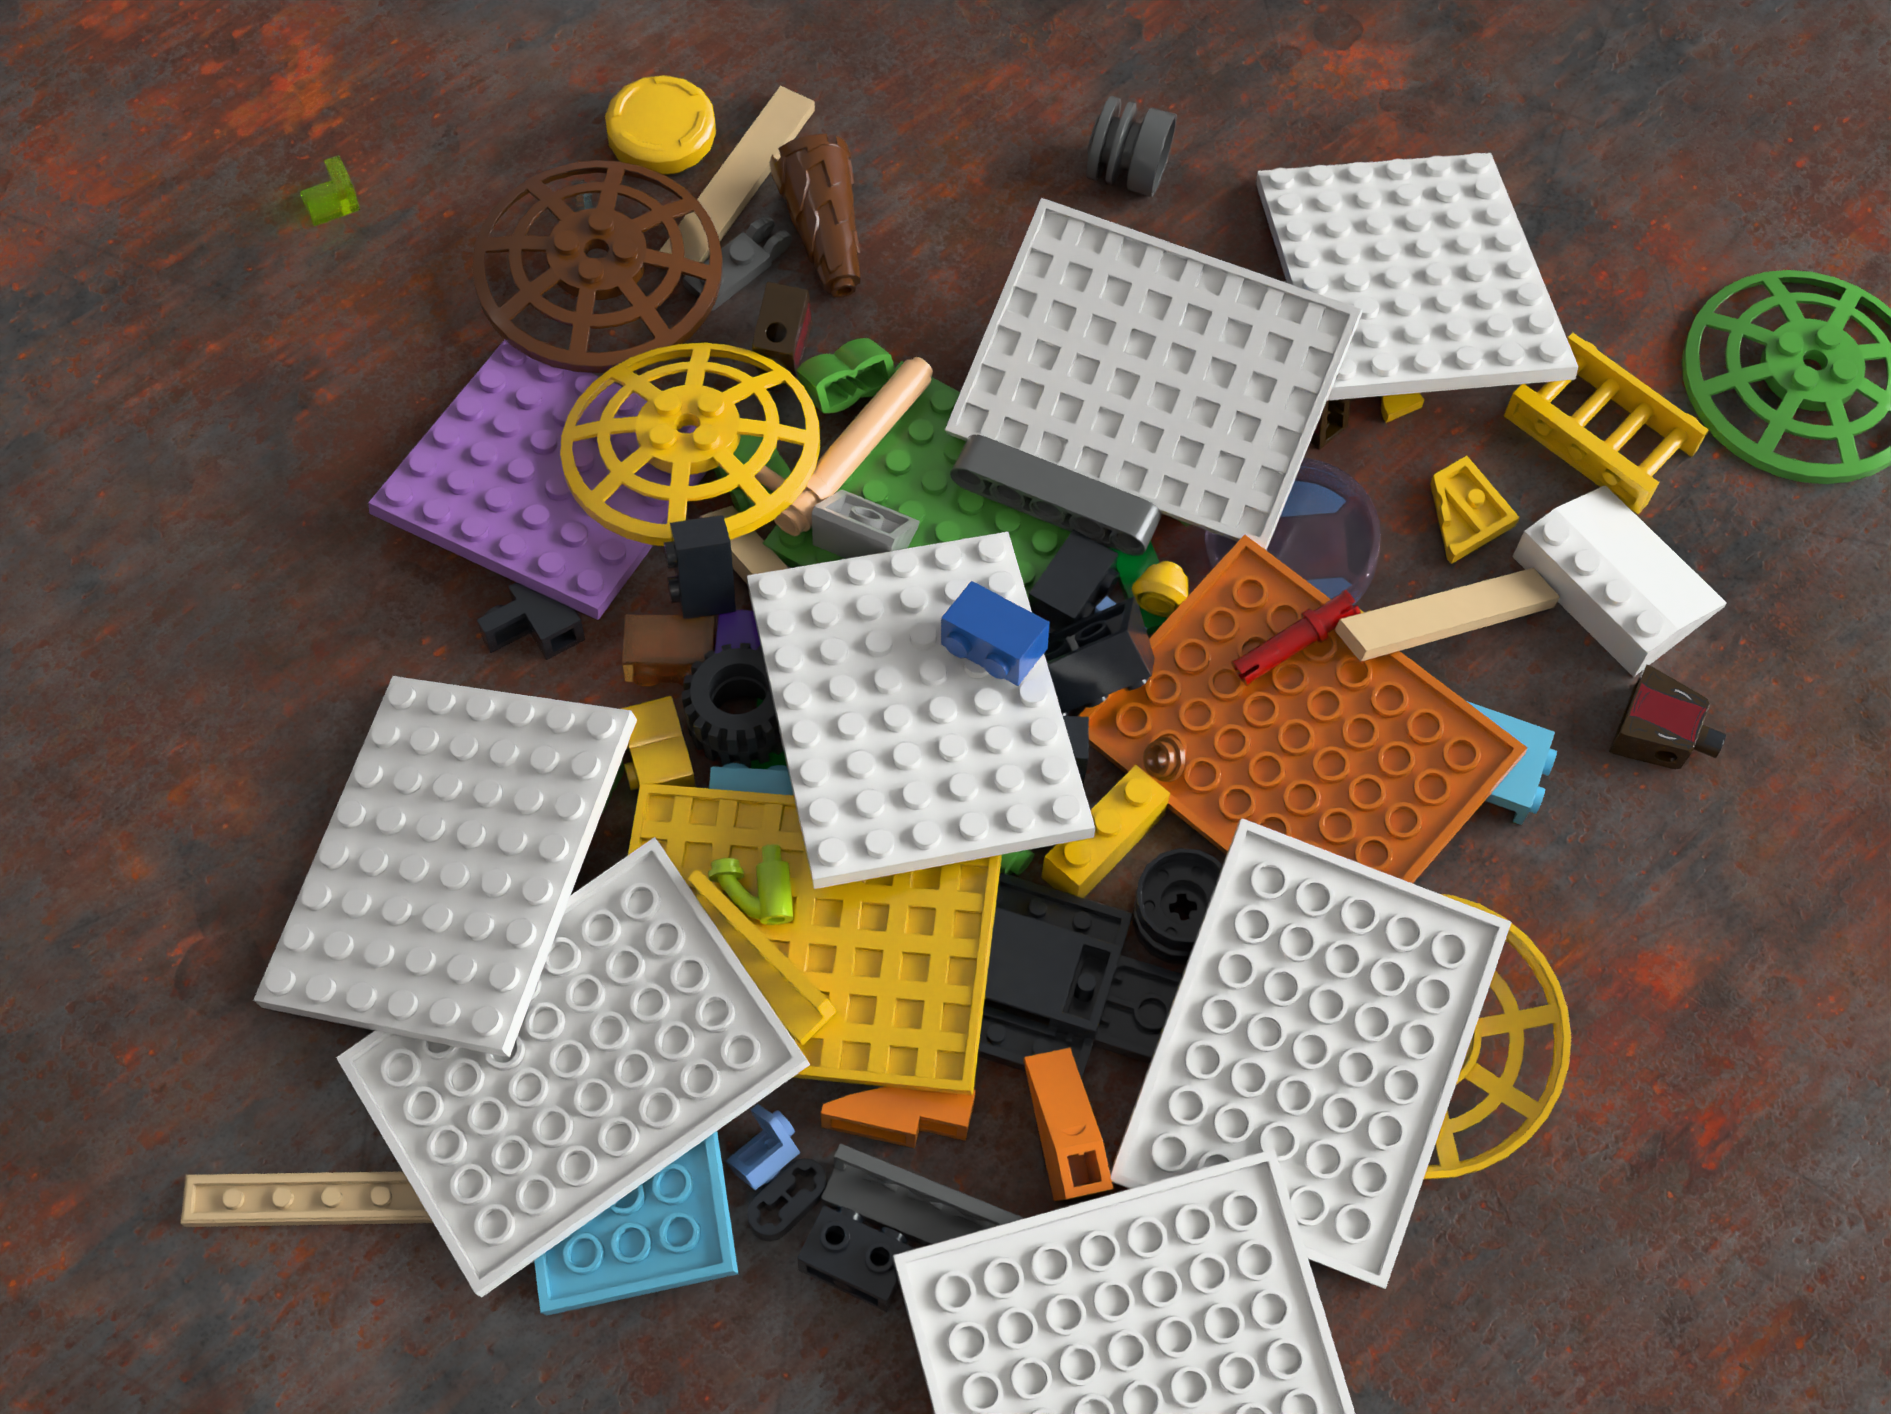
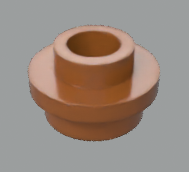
M1162 736L1148 744L1144 751L1143 762L1149 775L1162 782H1171L1178 779L1183 773L1186 756L1179 740L1172 736Z

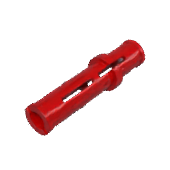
M1343 590L1341 594L1314 611L1307 609L1302 612L1300 620L1231 662L1234 670H1239L1237 673L1238 677L1248 686L1252 681L1315 641L1324 642L1329 638L1328 633L1336 628L1340 619L1361 614L1358 605H1352L1356 601L1347 590Z

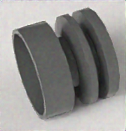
M1110 96L1101 114L1095 121L1089 140L1087 179L1099 180L1105 165H1108L1106 184L1113 185L1123 169L1128 171L1127 190L1153 197L1167 163L1174 137L1177 114L1151 107L1147 111L1142 123L1136 122L1137 106L1135 102H1128L1120 118L1121 98Z

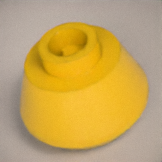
M1162 561L1146 569L1133 584L1132 593L1138 605L1145 611L1157 616L1169 617L1190 595L1189 580L1179 565L1169 561Z

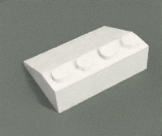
M1602 486L1553 509L1524 531L1513 554V558L1525 570L1534 568L1560 596L1558 602L1633 677L1640 673L1646 665L1653 663L1724 608L1727 603L1606 486Z

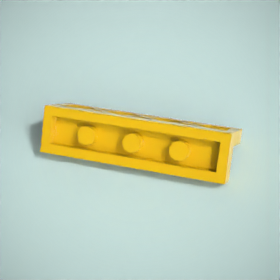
M697 868L687 878L695 888L693 891L694 895L785 1028L804 1045L837 1010L829 999Z

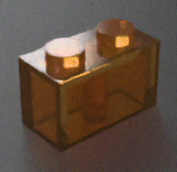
M625 614L622 653L625 681L634 682L640 686H654L658 683H679L683 686L685 676L692 675L691 666L696 660L703 663L705 661V653L710 650L715 652L717 636L714 616L683 620L682 615Z

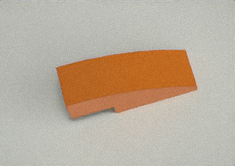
M881 1087L854 1093L823 1104L821 1126L830 1130L911 1148L916 1146L919 1130L966 1141L976 1090H973V1095Z

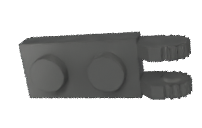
M763 215L759 220L754 221L750 225L746 233L742 232L721 249L723 262L722 281L716 303L711 311L717 309L771 267V262L790 246L793 238L786 230H780L776 235L769 238L763 249L758 245L775 227V222L771 217ZM709 259L703 262V264L709 265ZM688 275L683 278L684 287L698 299L706 281Z

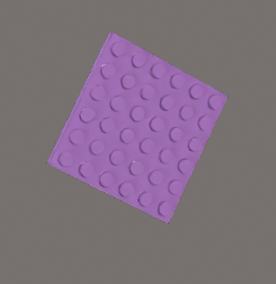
M506 340L500 344L368 502L371 515L597 620L600 619L653 546L627 539L600 525L588 516L576 502L565 480L560 457L563 428L567 416L577 399L599 376L593 373L574 372L549 366L528 357L511 346ZM613 383L603 390L585 409L576 426L600 421L602 412L608 402L622 386ZM633 392L619 407L614 418L638 416L639 411L647 401ZM692 425L684 426L679 429V432L692 433L697 427ZM635 432L610 435L612 448L620 462L624 461L639 448ZM597 437L575 441L572 446L576 468L582 480L591 491L610 473L600 456ZM650 463L645 464L634 473L647 481L670 486L671 473L659 470ZM707 471L690 475L689 486L698 485ZM623 484L604 502L611 508L632 518L651 523L667 524L669 501L643 496Z

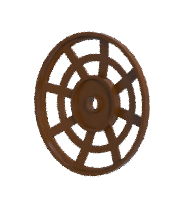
M594 160L570 163L548 169L525 180L508 192L492 209L480 229L474 247L472 268L475 290L483 313L493 328L511 346L528 357L555 368L574 372L605 373L631 357L653 349L683 344L690 339L705 322L716 303L722 281L723 262L719 236L710 216L700 202L683 186L663 174L642 166L619 161ZM606 173L604 182L576 184L555 192L545 185L573 175ZM623 176L641 178L661 186L681 200L662 206L657 200L644 192L621 185ZM528 193L538 200L523 215L514 230L513 236L489 237L499 218L515 202ZM600 193L597 208L574 212L563 201L566 198L580 194ZM620 195L637 201L650 211L630 219L628 216L614 211L617 196ZM547 209L560 221L553 228L549 236L526 235L533 222ZM695 212L707 236L710 253L709 265L684 257L683 238L674 220L675 218ZM663 224L670 238L672 253L647 249L643 232ZM597 248L608 252L601 259L586 256L590 250ZM522 251L546 252L548 270L529 282L522 265ZM509 252L510 271L519 292L501 307L494 300L486 280L484 264L486 253ZM646 266L667 269V274L661 284L652 294L646 297L637 285L646 270ZM681 273L706 281L703 291L691 310L680 322L669 329L656 311V308L671 295L679 282ZM557 284L567 293L578 297L575 312L551 303L542 294ZM623 294L631 304V307L620 311L593 314L595 300L611 299ZM528 305H531L546 317L562 324L573 326L569 350L558 348L537 340L519 329L511 320ZM641 318L654 339L644 344L624 350L601 353L587 352L590 329L618 327Z

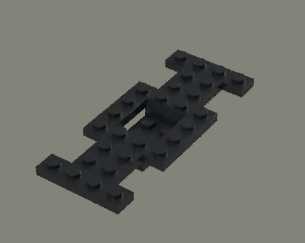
M1000 872L985 999L1048 1018L1050 1021L1049 1025L984 1005L978 1057L1026 1072L1023 1057L1071 1048L1081 1080L1092 1046L1150 1064L1183 974L1121 955L1133 913Z

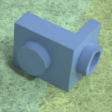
M759 1104L750 1111L763 1130L726 1160L734 1174L754 1190L762 1184L772 1181L780 1173L781 1168L800 1153L790 1138L795 1133V1130L786 1117L778 1110L770 1113Z

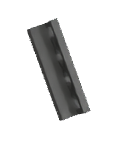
M839 1144L834 1155V1169L821 1197V1204L834 1209L838 1206L851 1209L862 1216L863 1221L880 1228L887 1227L893 1229L907 1239L924 1246L1022 1220L1021 1216L843 1144Z

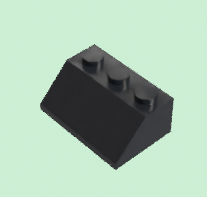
M1131 597L1049 633L1048 649L1044 653L1062 716H1067L1069 711L1083 705L1085 708L1097 706L1105 701L1109 694L1123 688L1126 691H1131L1141 687L1152 676L1155 659L1135 597Z

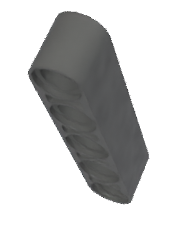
M971 435L968 437L950 472L953 481L970 492L1070 532L1074 529L1100 544L1129 555L1139 556L1145 552L1161 519V512L1158 507L1143 498L982 435Z

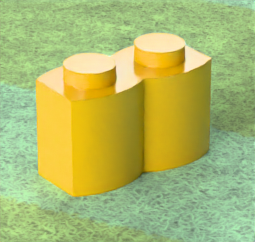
M672 696L621 708L631 710L637 719L626 748L629 749L632 762L624 764L630 789H638L640 783L696 788L692 765Z

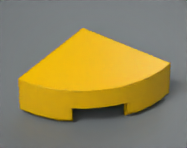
M1420 393L1382 396L1381 413L1383 419L1387 423L1422 408L1423 397Z

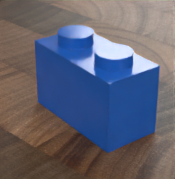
M974 581L967 585L941 617V645L945 646L954 656L967 658L983 667L991 676L997 679H1005L1016 686L1020 685L1048 649L1049 621Z

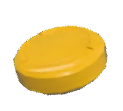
M666 75L644 77L624 86L611 99L605 114L609 147L618 160L642 166L663 175L679 173L698 164L710 151L716 135L713 106L704 92L685 79Z

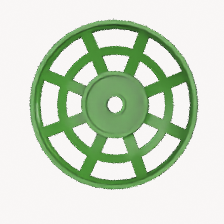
M1781 270L1744 277L1724 287L1711 297L1692 323L1685 339L1682 355L1683 381L1688 398L1699 419L1714 438L1733 454L1763 471L1790 480L1818 484L1851 482L1872 476L1891 466V446L1871 457L1859 460L1853 436L1874 427L1887 413L1891 414V343L1880 328L1866 315L1855 309L1858 302L1863 304L1887 322L1890 327L1891 309L1881 300L1858 286L1815 272ZM1782 282L1815 285L1831 289L1843 294L1839 301L1832 297L1815 293H1789ZM1763 284L1772 296L1752 305L1742 313L1739 319L1713 313L1729 296L1746 288ZM1796 303L1816 304L1834 309L1828 322L1817 319H1805ZM1778 306L1788 322L1774 332L1751 323L1760 314ZM1849 317L1865 328L1876 343L1858 345L1843 330ZM1709 327L1729 332L1725 350L1728 373L1704 381L1700 370L1699 358L1704 328ZM1742 337L1765 345L1760 364L1742 368L1740 362ZM1812 359L1817 361L1821 365L1822 370H1815L1810 366H1806L1803 360ZM1885 359L1887 368L1885 390L1864 377L1866 360ZM1765 379L1770 389L1782 399L1777 411L1766 404L1755 393L1749 383ZM1734 388L1747 407L1762 420L1769 423L1758 444L1743 435L1724 417L1715 406L1711 396ZM1856 391L1877 404L1868 414L1852 422H1849L1843 406L1853 397ZM1798 408L1809 411H1827L1831 425H1812L1792 418ZM1785 431L1789 434L1808 439L1836 440L1842 463H1810L1788 458L1773 451Z

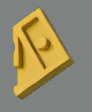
M1468 456L1449 465L1432 477L1430 485L1447 560L1451 564L1517 525L1520 517Z

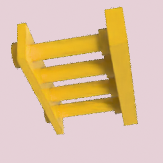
M1572 333L1567 340L1578 364L1577 375L1597 388V390L1572 416H1568L1550 402L1572 380L1547 382L1538 392L1525 384H1521L1513 392L1504 417L1600 487L1606 486L1629 509L1639 514L1648 505L1659 484L1652 476L1678 448L1692 457L1697 452L1708 429L1701 425L1694 416L1683 412L1602 354L1592 343L1584 341L1575 333ZM1612 399L1631 414L1605 441H1602L1584 428V426ZM1646 424L1665 439L1639 466H1636L1618 451Z

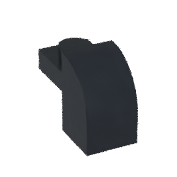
M520 583L508 586L512 602L506 605H497L488 610L483 617L477 619L482 639L490 653L531 634L545 659L548 660L585 641L582 622L575 609Z

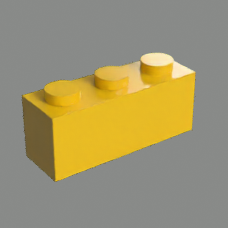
M1135 765L1090 810L1095 825L1094 838L1056 844L1044 857L1041 878L1056 890L1084 898L1165 816L1170 792Z

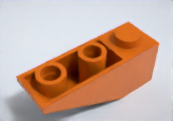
M1071 1048L1023 1057L1053 1200H1065L1113 1189L1103 1139Z

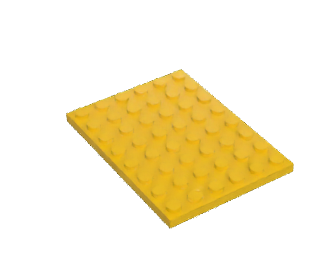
M640 783L628 855L655 837L692 892L695 888L687 878L697 868L709 879L708 872L711 870V862L722 858H734L739 860L740 867L744 870V877L738 881L752 896L758 897L756 866L763 862L762 847L766 845H779L781 847V859L789 863L793 920L785 924L766 925L762 924L760 919L752 918L745 913L743 914L829 999L837 1010L804 1045L789 1032L811 1064L792 1078L973 1095L1002 855L814 889L794 795ZM711 881L732 902L720 883Z

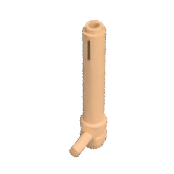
M919 357L906 360L820 457L806 488L792 505L774 519L775 523L783 531L792 536H798L802 531L807 532L810 530L814 506L838 491L929 386L933 370L925 360ZM766 465L754 476L761 484L773 492L786 480Z

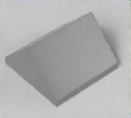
M841 489L814 506L812 511L813 545L846 559L907 549L918 529L920 521Z

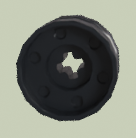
M1177 848L1161 853L1146 865L1137 884L1132 924L1138 941L1152 956L1166 963L1187 964L1223 866L1215 857L1198 849ZM1175 908H1183L1184 914L1189 915L1188 919L1180 920L1179 914L1174 912Z

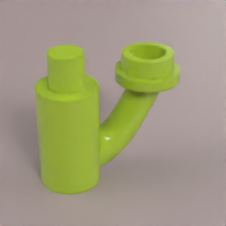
M766 845L762 847L763 862L756 866L758 897L752 896L738 881L744 877V870L740 867L738 859L722 858L711 862V870L708 872L709 880L720 883L732 902L743 913L752 918L760 919V922L766 925L785 924L793 920L789 863L782 861L781 847L779 845Z

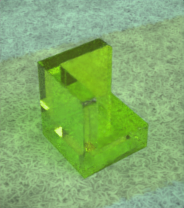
M339 155L324 160L330 181L300 192L302 201L314 226L360 210L353 184Z

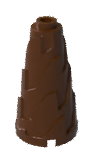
M813 134L794 139L779 147L781 158L777 161L772 154L769 162L771 175L779 193L786 202L791 220L801 236L809 262L813 263L823 290L827 293H832L834 297H846L855 292V286L860 284L861 279L858 261L860 247L853 208L852 186L854 185L851 154L847 143L842 138L835 135L836 144L829 143L827 134Z

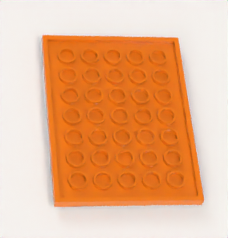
M1244 535L1149 638L1155 658L1152 676L1149 677V680L1137 689L1126 691L1123 688L1111 693L1099 705L1085 708L1080 713L1079 717H1089V745L1125 774L1135 765L1148 774L1143 762L1144 751L1148 744L1162 736H1172L1179 740L1186 756L1185 768L1181 776L1171 782H1162L1151 775L1149 776L1170 792L1167 808L1225 855H1227L1239 820L1243 818L1413 884L1522 759L1528 747L1402 652L1397 651L1360 662L1336 633L1335 629L1328 633L1329 638L1324 642L1315 641L1246 686L1237 675L1239 670H1234L1231 662L1300 620L1302 612L1307 609L1314 611L1331 599L1248 536Z

